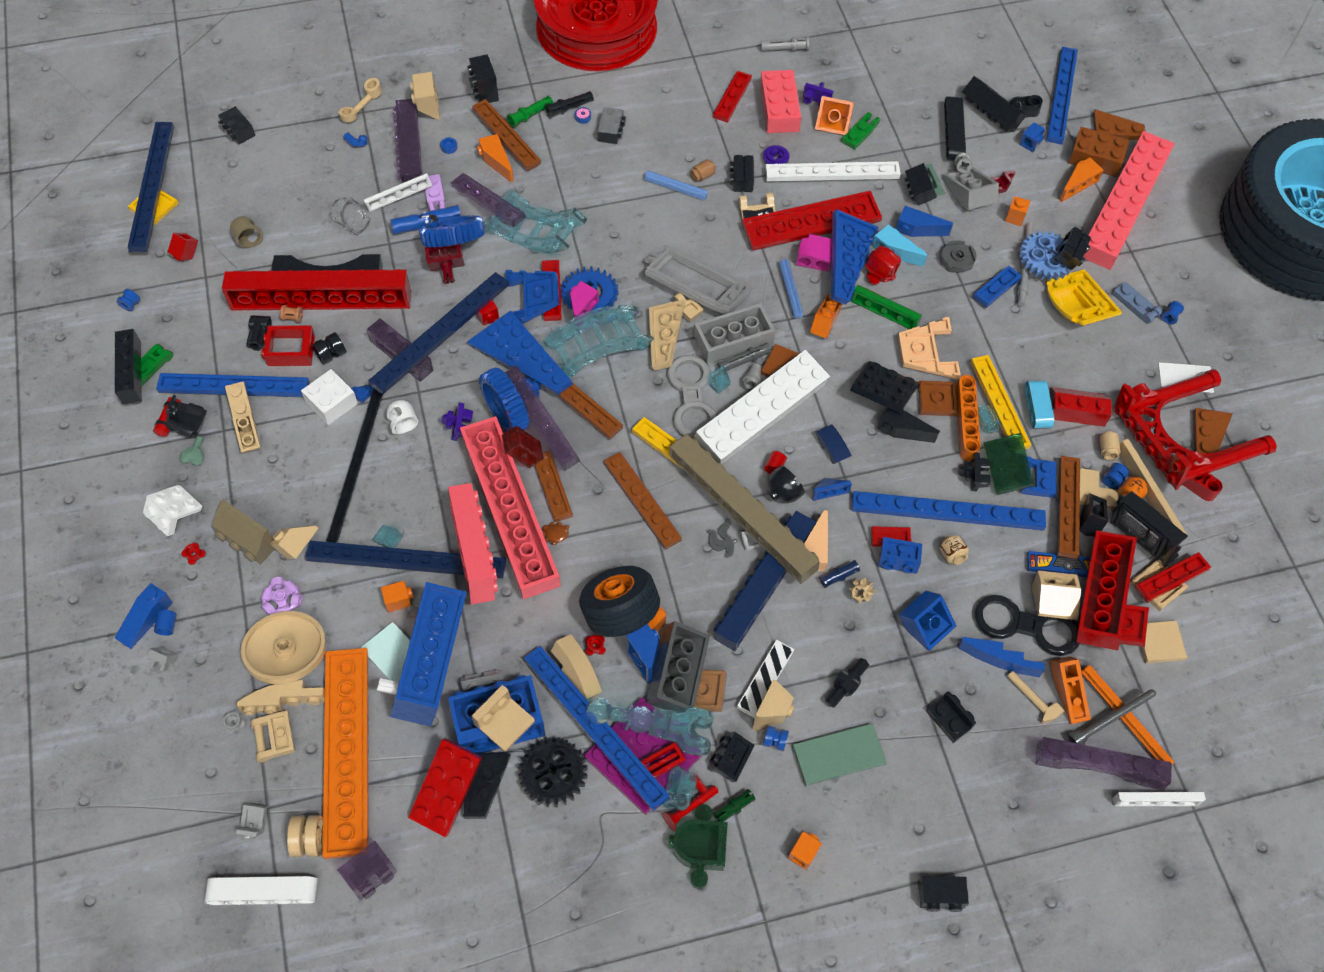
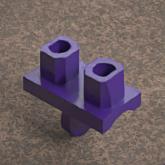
M823 82L819 86L806 83L803 102L810 104L812 101H816L820 107L822 96L832 98L834 91L824 88Z
M458 403L455 415H453V411H448V414L441 417V422L446 425V429H451V426H453L451 436L453 441H457L458 437H462L460 427L467 426L463 425L462 421L470 423L473 417V411L464 408L465 403Z

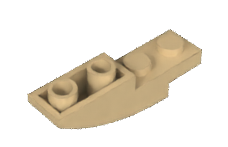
M244 381L225 386L241 453L260 449L257 426Z
M303 680L286 684H274L242 698L237 702V707L245 715H255L262 712L271 715L284 711L285 704L298 706L299 703H307L309 705L325 703V690L323 687L307 688Z

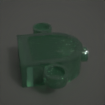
M701 804L696 808V819L685 821L677 828L675 835H669L668 848L673 849L677 860L682 865L695 869L690 876V883L696 889H702L707 885L708 875L704 870L724 871L728 822L711 821L713 812L711 807L706 804Z

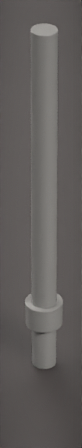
M1033 223L1026 224L1025 239L1033 233ZM1022 263V277L1017 290L1019 306L1025 305L1026 296L1028 295L1027 281L1029 268L1024 269L1026 263Z

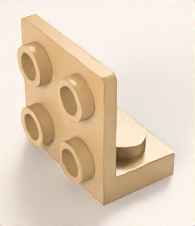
M503 685L472 715L474 725L503 751H507L535 722L531 715L510 698L509 690Z

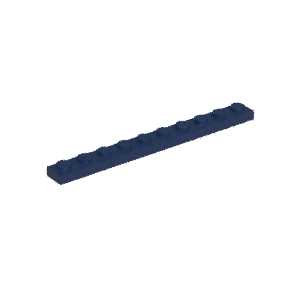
M155 122L129 238V252H148L174 130L173 122Z
M496 272L371 377L368 380L369 385L381 394H384L509 286V281Z
M310 540L305 556L307 561L464 575L461 557L457 553ZM493 557L492 565L496 569L497 578H503L506 558Z

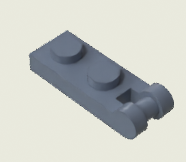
M1127 282L1117 287L1112 293L1114 297L1146 324H1150L1154 318L1159 317L1163 313L1159 306H1154Z

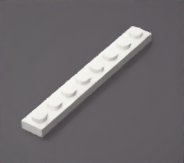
M899 162L766 164L765 167L767 182L900 178Z

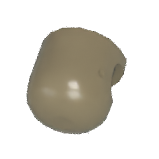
M240 216L231 222L230 232L239 246L250 248L262 242L263 232L258 226H255L250 218ZM256 229L258 231V238L254 242H250L247 237Z

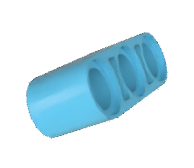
M1026 381L1025 396L1032 428H1053L1054 414L1047 382Z

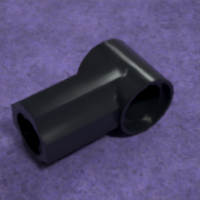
M250 316V331L246 343L248 348L260 351L264 347V333H267L268 326H272L270 316Z

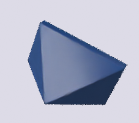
M823 478L814 488L812 500L816 501L848 494L852 483L849 480Z

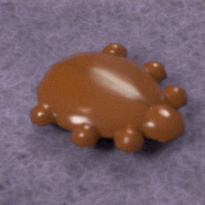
M550 522L549 525H544L542 533L543 536H546L545 541L552 542V545L564 541L569 534L568 529L570 527L569 525L563 526L561 522L557 524Z

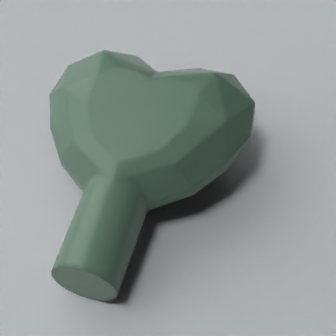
M197 436L193 446L188 447L180 454L179 459L181 463L202 464L204 461V453L200 449L204 440L202 437Z

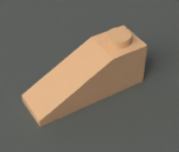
M827 510L823 511L804 543L810 552H814L818 556L820 561L818 571L824 572L828 564Z

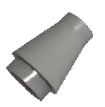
M752 364L743 378L744 387L748 390L754 389L761 383V366L759 364Z

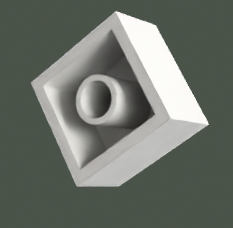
M332 369L301 390L305 402L327 425H330L358 404L354 391Z

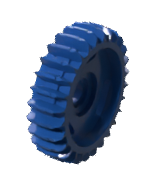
M463 215L424 224L419 229L422 245L426 247H447L477 240V238H481L484 235L485 228L480 216Z
M496 367L481 374L479 377L481 394L493 417H497L500 427L504 429V432L515 435L528 428L529 415L524 405L525 403L518 392L519 390L512 383L511 378H508V375L503 370Z

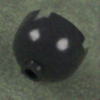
M779 465L768 478V487L770 489L768 493L774 501L779 500L787 504L795 502L805 494V490L801 483L797 485L795 481L797 479L796 476L783 465Z

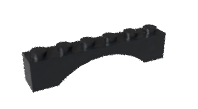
M362 254L349 262L331 266L308 264L292 255H274L272 264L273 271L383 270L380 254Z

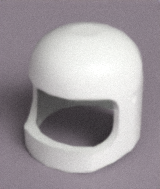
M397 400L392 402L387 408V418L392 421L390 429L393 434L406 433L418 425V418L408 401Z

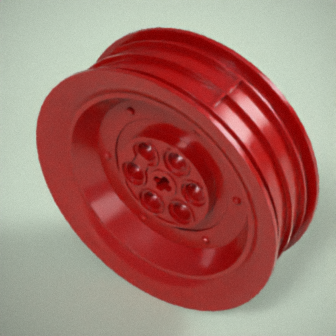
M534 0L537 12V37L543 49L556 61L566 66L584 71H609L622 68L640 59L653 45L657 35L655 11L658 0Z

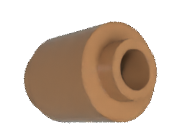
M706 159L693 166L692 170H690L692 179L695 182H701L714 175L716 170L715 164Z

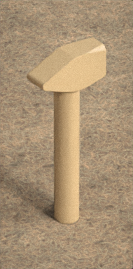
M1014 671L1007 676L1044 713L1041 724L1054 721L1064 712V709L1057 702L1048 707Z

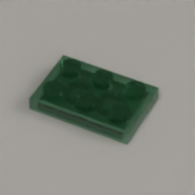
M1021 433L984 442L987 458L990 459V471L997 495L1035 486Z

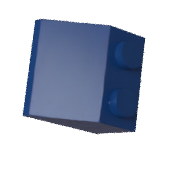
M926 590L898 614L905 629L929 651L957 626L942 595Z
M647 624L627 635L626 645L627 653L649 684L651 683L657 659L658 640L660 638L654 628L651 629Z

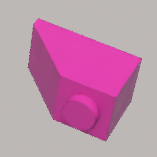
M582 281L570 291L573 316L577 326L599 302L598 290Z

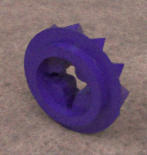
M769 146L763 152L765 164H786L789 161V152L782 146Z

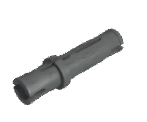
M767 342L755 348H748L746 352L718 362L719 371L724 373L747 362L757 361V358L770 354L771 349Z

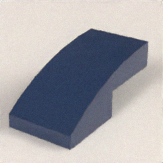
M833 424L815 432L822 448H826L833 464L852 456Z

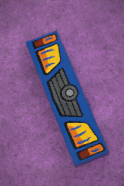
M1028 551L1027 570L1029 572L1047 571L1075 574L1078 577L1088 578L1091 557L1078 556L1077 559L1057 556L1054 553Z

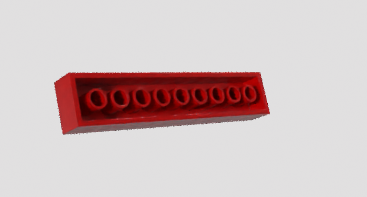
M407 270L225 271L222 285L223 293L231 311L281 310L282 305H287L291 308L302 307L303 310L410 309L411 288Z

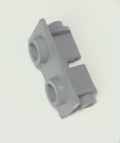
M495 669L483 672V677H480L479 673L465 675L464 678H461L463 692L473 691V689L480 686H493L496 682L504 681L502 670L498 671Z

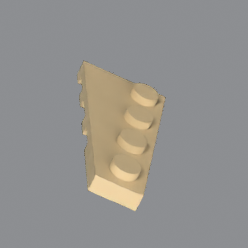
M683 299L649 307L651 359L654 371L672 367L685 305Z

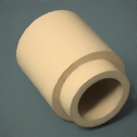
M1112 431L1104 432L1099 437L1101 454L1106 460H1115L1119 458L1121 453L1119 435Z

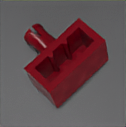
M461 244L435 248L424 247L430 272L442 270L443 283L449 284L448 277L450 283H454L455 279L452 268L465 266Z

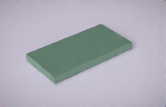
M873 723L793 744V750L805 786L876 768L887 763Z

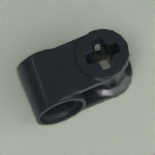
M1039 95L1014 97L1009 102L1026 114V117H1036L1040 113L1043 99Z

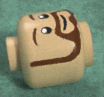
M948 535L942 540L939 549L948 563L958 565L968 558L969 548L960 536Z

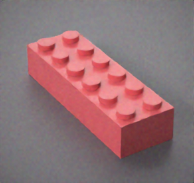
M472 483L448 487L450 510L470 603L472 605L494 601V592H498L496 569L492 565V552H489V539L484 533L486 532L484 520L482 521L481 505H478L477 490L473 491Z

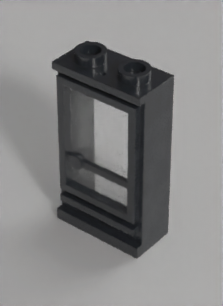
M1133 491L1126 496L1122 495L1117 500V507L1112 512L1111 524L1115 523L1128 536L1137 537L1136 543L1152 556H1156L1157 560H1161V565L1167 567L1179 556L1177 552L1182 548L1179 544L1187 539L1188 535Z

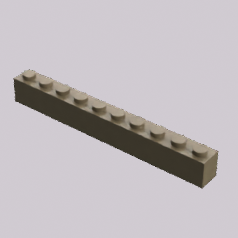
M686 434L670 446V457L800 584L818 571L820 562L818 556L814 552H810L800 539H796L790 529L785 525L783 526L773 513H769L760 500H756L751 496L750 491L746 487L743 488L734 475L727 473L724 466L720 462L717 463L709 451L702 449L695 438H691Z

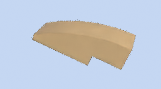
M570 634L557 640L551 652L563 665L561 669L587 700L601 694L602 690L593 667L575 638Z

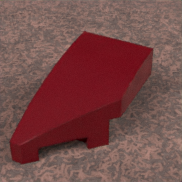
M1015 170L1005 171L1000 177L991 178L999 183L998 194L1008 190L1016 173Z

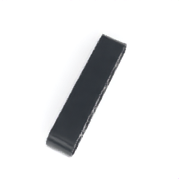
M946 96L944 102L946 159L955 161L957 154L962 152L966 154L963 97Z

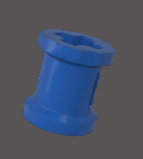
M1178 301L1170 302L1168 310L1162 315V320L1167 324H1176L1179 314L1184 310V306Z

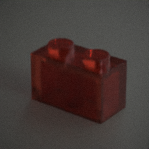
M518 426L513 427L502 435L505 453L528 468L544 459L541 442Z

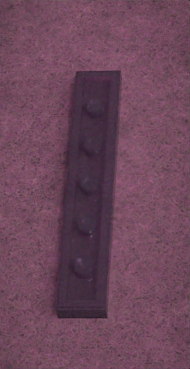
M462 173L450 182L452 187L512 227H515L526 218L523 211L465 173Z

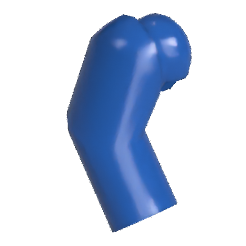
M345 133L343 137L352 147H364L367 145L368 138L365 135L354 138L350 133Z

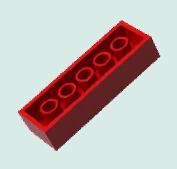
M1096 530L1076 643L1119 650L1137 537Z

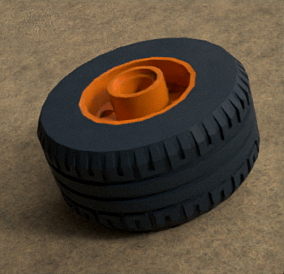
M621 566L607 570L589 581L581 592L579 605L591 631L605 637H618L633 633L647 625L658 612L660 596L648 571L637 566Z

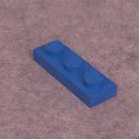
M1008 265L979 289L973 298L987 308L1020 281L1022 275Z

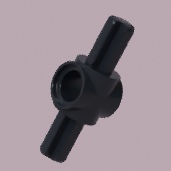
M860 658L851 669H844L834 681V690L825 699L829 707L835 708L844 696H852L861 684L860 677L869 667L866 659Z

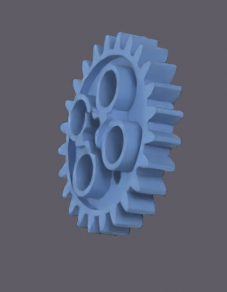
M1045 230L1043 234L1038 231L1037 234L1032 233L1031 236H1027L1019 249V257L1022 258L1020 262L1026 263L1024 269L1030 268L1029 273L1035 272V277L1041 275L1042 280L1047 277L1049 281H1051L1052 277L1058 280L1059 276L1063 279L1065 275H1069L1072 270L1055 260L1063 242L1060 234L1054 236L1053 231L1051 234H1048Z

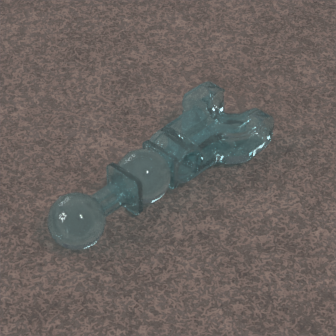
M600 697L592 699L586 706L587 718L592 723L604 724L609 719L626 723V731L629 727L637 733L648 731V735L676 742L680 749L687 754L705 756L710 752L711 743L709 739L698 735L695 729H707L712 725L714 715L711 711L693 707L684 713L653 709V712H651L644 706L633 708V704H630L628 710L612 707L608 700Z

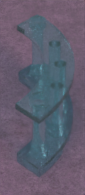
M509 189L500 197L504 205L496 217L492 215L484 220L483 223L490 231L497 233L514 244L537 252L556 253L569 249L570 246L565 242L566 238L573 228L585 224L587 218L575 207L570 210L560 211L559 213H553L552 210L540 206L535 208L529 205V201L512 189ZM510 208L521 214L512 228L501 222ZM526 219L538 222L529 235L518 232ZM543 226L553 227L546 238L537 237ZM564 228L560 236H558L559 230Z
M618 305V308L611 309L610 306H606L581 314L571 319V324L563 329L561 327L557 328L543 342L546 347L558 350L565 363V366L562 368L563 372L567 376L573 377L591 362L608 354L623 350L643 351L654 340V337L641 334L634 321V317L639 313L637 307ZM611 323L619 338L607 341L599 325ZM620 323H627L634 335L626 336ZM592 328L600 344L588 349L580 333ZM574 337L581 354L571 360L563 345Z

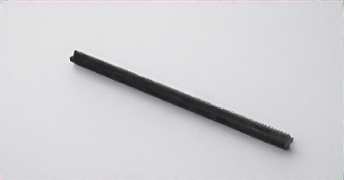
M375 388L372 391L369 406L347 472L348 474L328 533L329 535L326 540L328 542L336 543L339 540L338 538H340V531H342L340 529L344 525L345 514L348 512L346 510L349 508V502H351L353 494L352 491L355 489L353 487L356 485V479H358V473L361 469L360 467L375 423V417H377L376 413H378L379 403H381L383 394Z

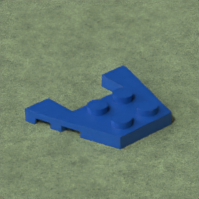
M505 270L506 279L509 281L508 287L523 284L524 309L512 312L522 324L559 305V286L556 272L535 271V273H527L525 270H519V272Z

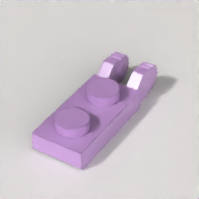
M440 174L430 175L429 178L433 186L425 189L428 207H430V211L435 210L434 206L439 205L440 209L445 208Z

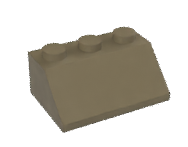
M222 499L212 523V527L216 532L214 534L215 537L222 542L227 541L234 551L238 552L240 550L243 552L245 558L250 562L256 561L261 565L275 550L270 545L273 539L269 531Z

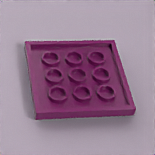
M643 697L612 727L614 732L640 761L676 742L686 758V762L656 778L666 792L704 754L700 748L651 704L646 703ZM595 744L584 755L586 760L644 815H647L651 809ZM672 750L645 766L648 768L676 751ZM679 756L671 760L670 762L662 765L661 767L653 770L650 773L652 774L658 771L659 769L665 767L666 765L674 762L675 760L679 759Z

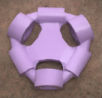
M275 577L270 580L269 586L263 590L260 599L262 601L261 608L268 615L282 611H291L301 606L303 596L299 592V587L291 580L286 581L282 577ZM290 594H292L291 601H290V604H291V605L287 604V600H288ZM268 601L276 602L278 608L275 609Z

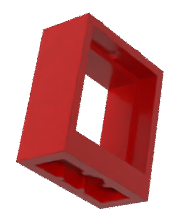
M312 325L268 326L267 333H264L265 348H262V358L265 359L267 366H312L314 352L312 343L315 342V333ZM303 338L301 352H273L274 339Z

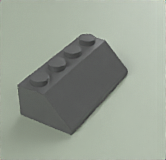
M676 621L664 627L646 703L664 710L694 711L710 635Z

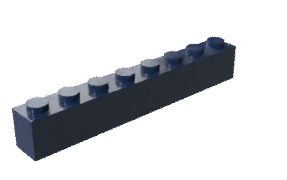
M795 511L793 516L789 515L784 525L790 529L796 539H800L805 543L816 525V521ZM767 551L764 554L766 555L763 560L760 559L756 564V571L753 576L750 574L746 579L744 590H739L736 594L734 605H729L726 609L724 620L722 622L718 621L714 628V640L733 651L737 650L787 573V570Z

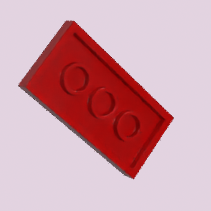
M446 738L442 739L408 818L445 838L449 836L483 757Z

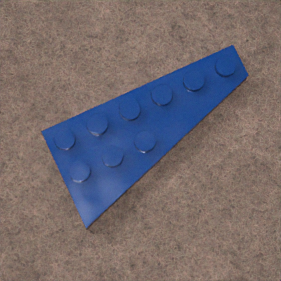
M837 209L832 213L831 299L846 305L850 302L856 280L859 279L860 270L865 264L870 251L869 247L879 227Z
M511 310L467 341L469 346L475 347L483 354L495 358L496 361L510 369L522 373L526 378L536 380L541 386L557 395L573 385L570 378Z

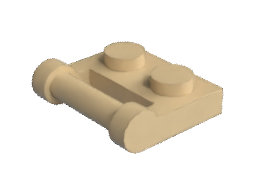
M287 710L251 720V728L254 729L258 752L256 754L257 762H266L271 758L296 752L290 716ZM265 725H268L271 743L270 750H266L262 728Z

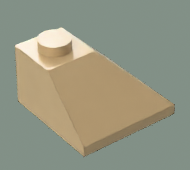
M774 679L755 715L752 728L755 731L768 728V725L774 726L784 723L786 717L790 718L795 709V706L792 705L794 697Z

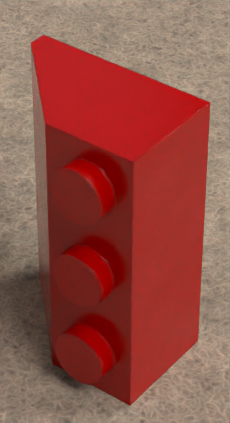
M1057 387L1050 388L1054 420L1106 426L1112 415L1111 399L1106 394Z

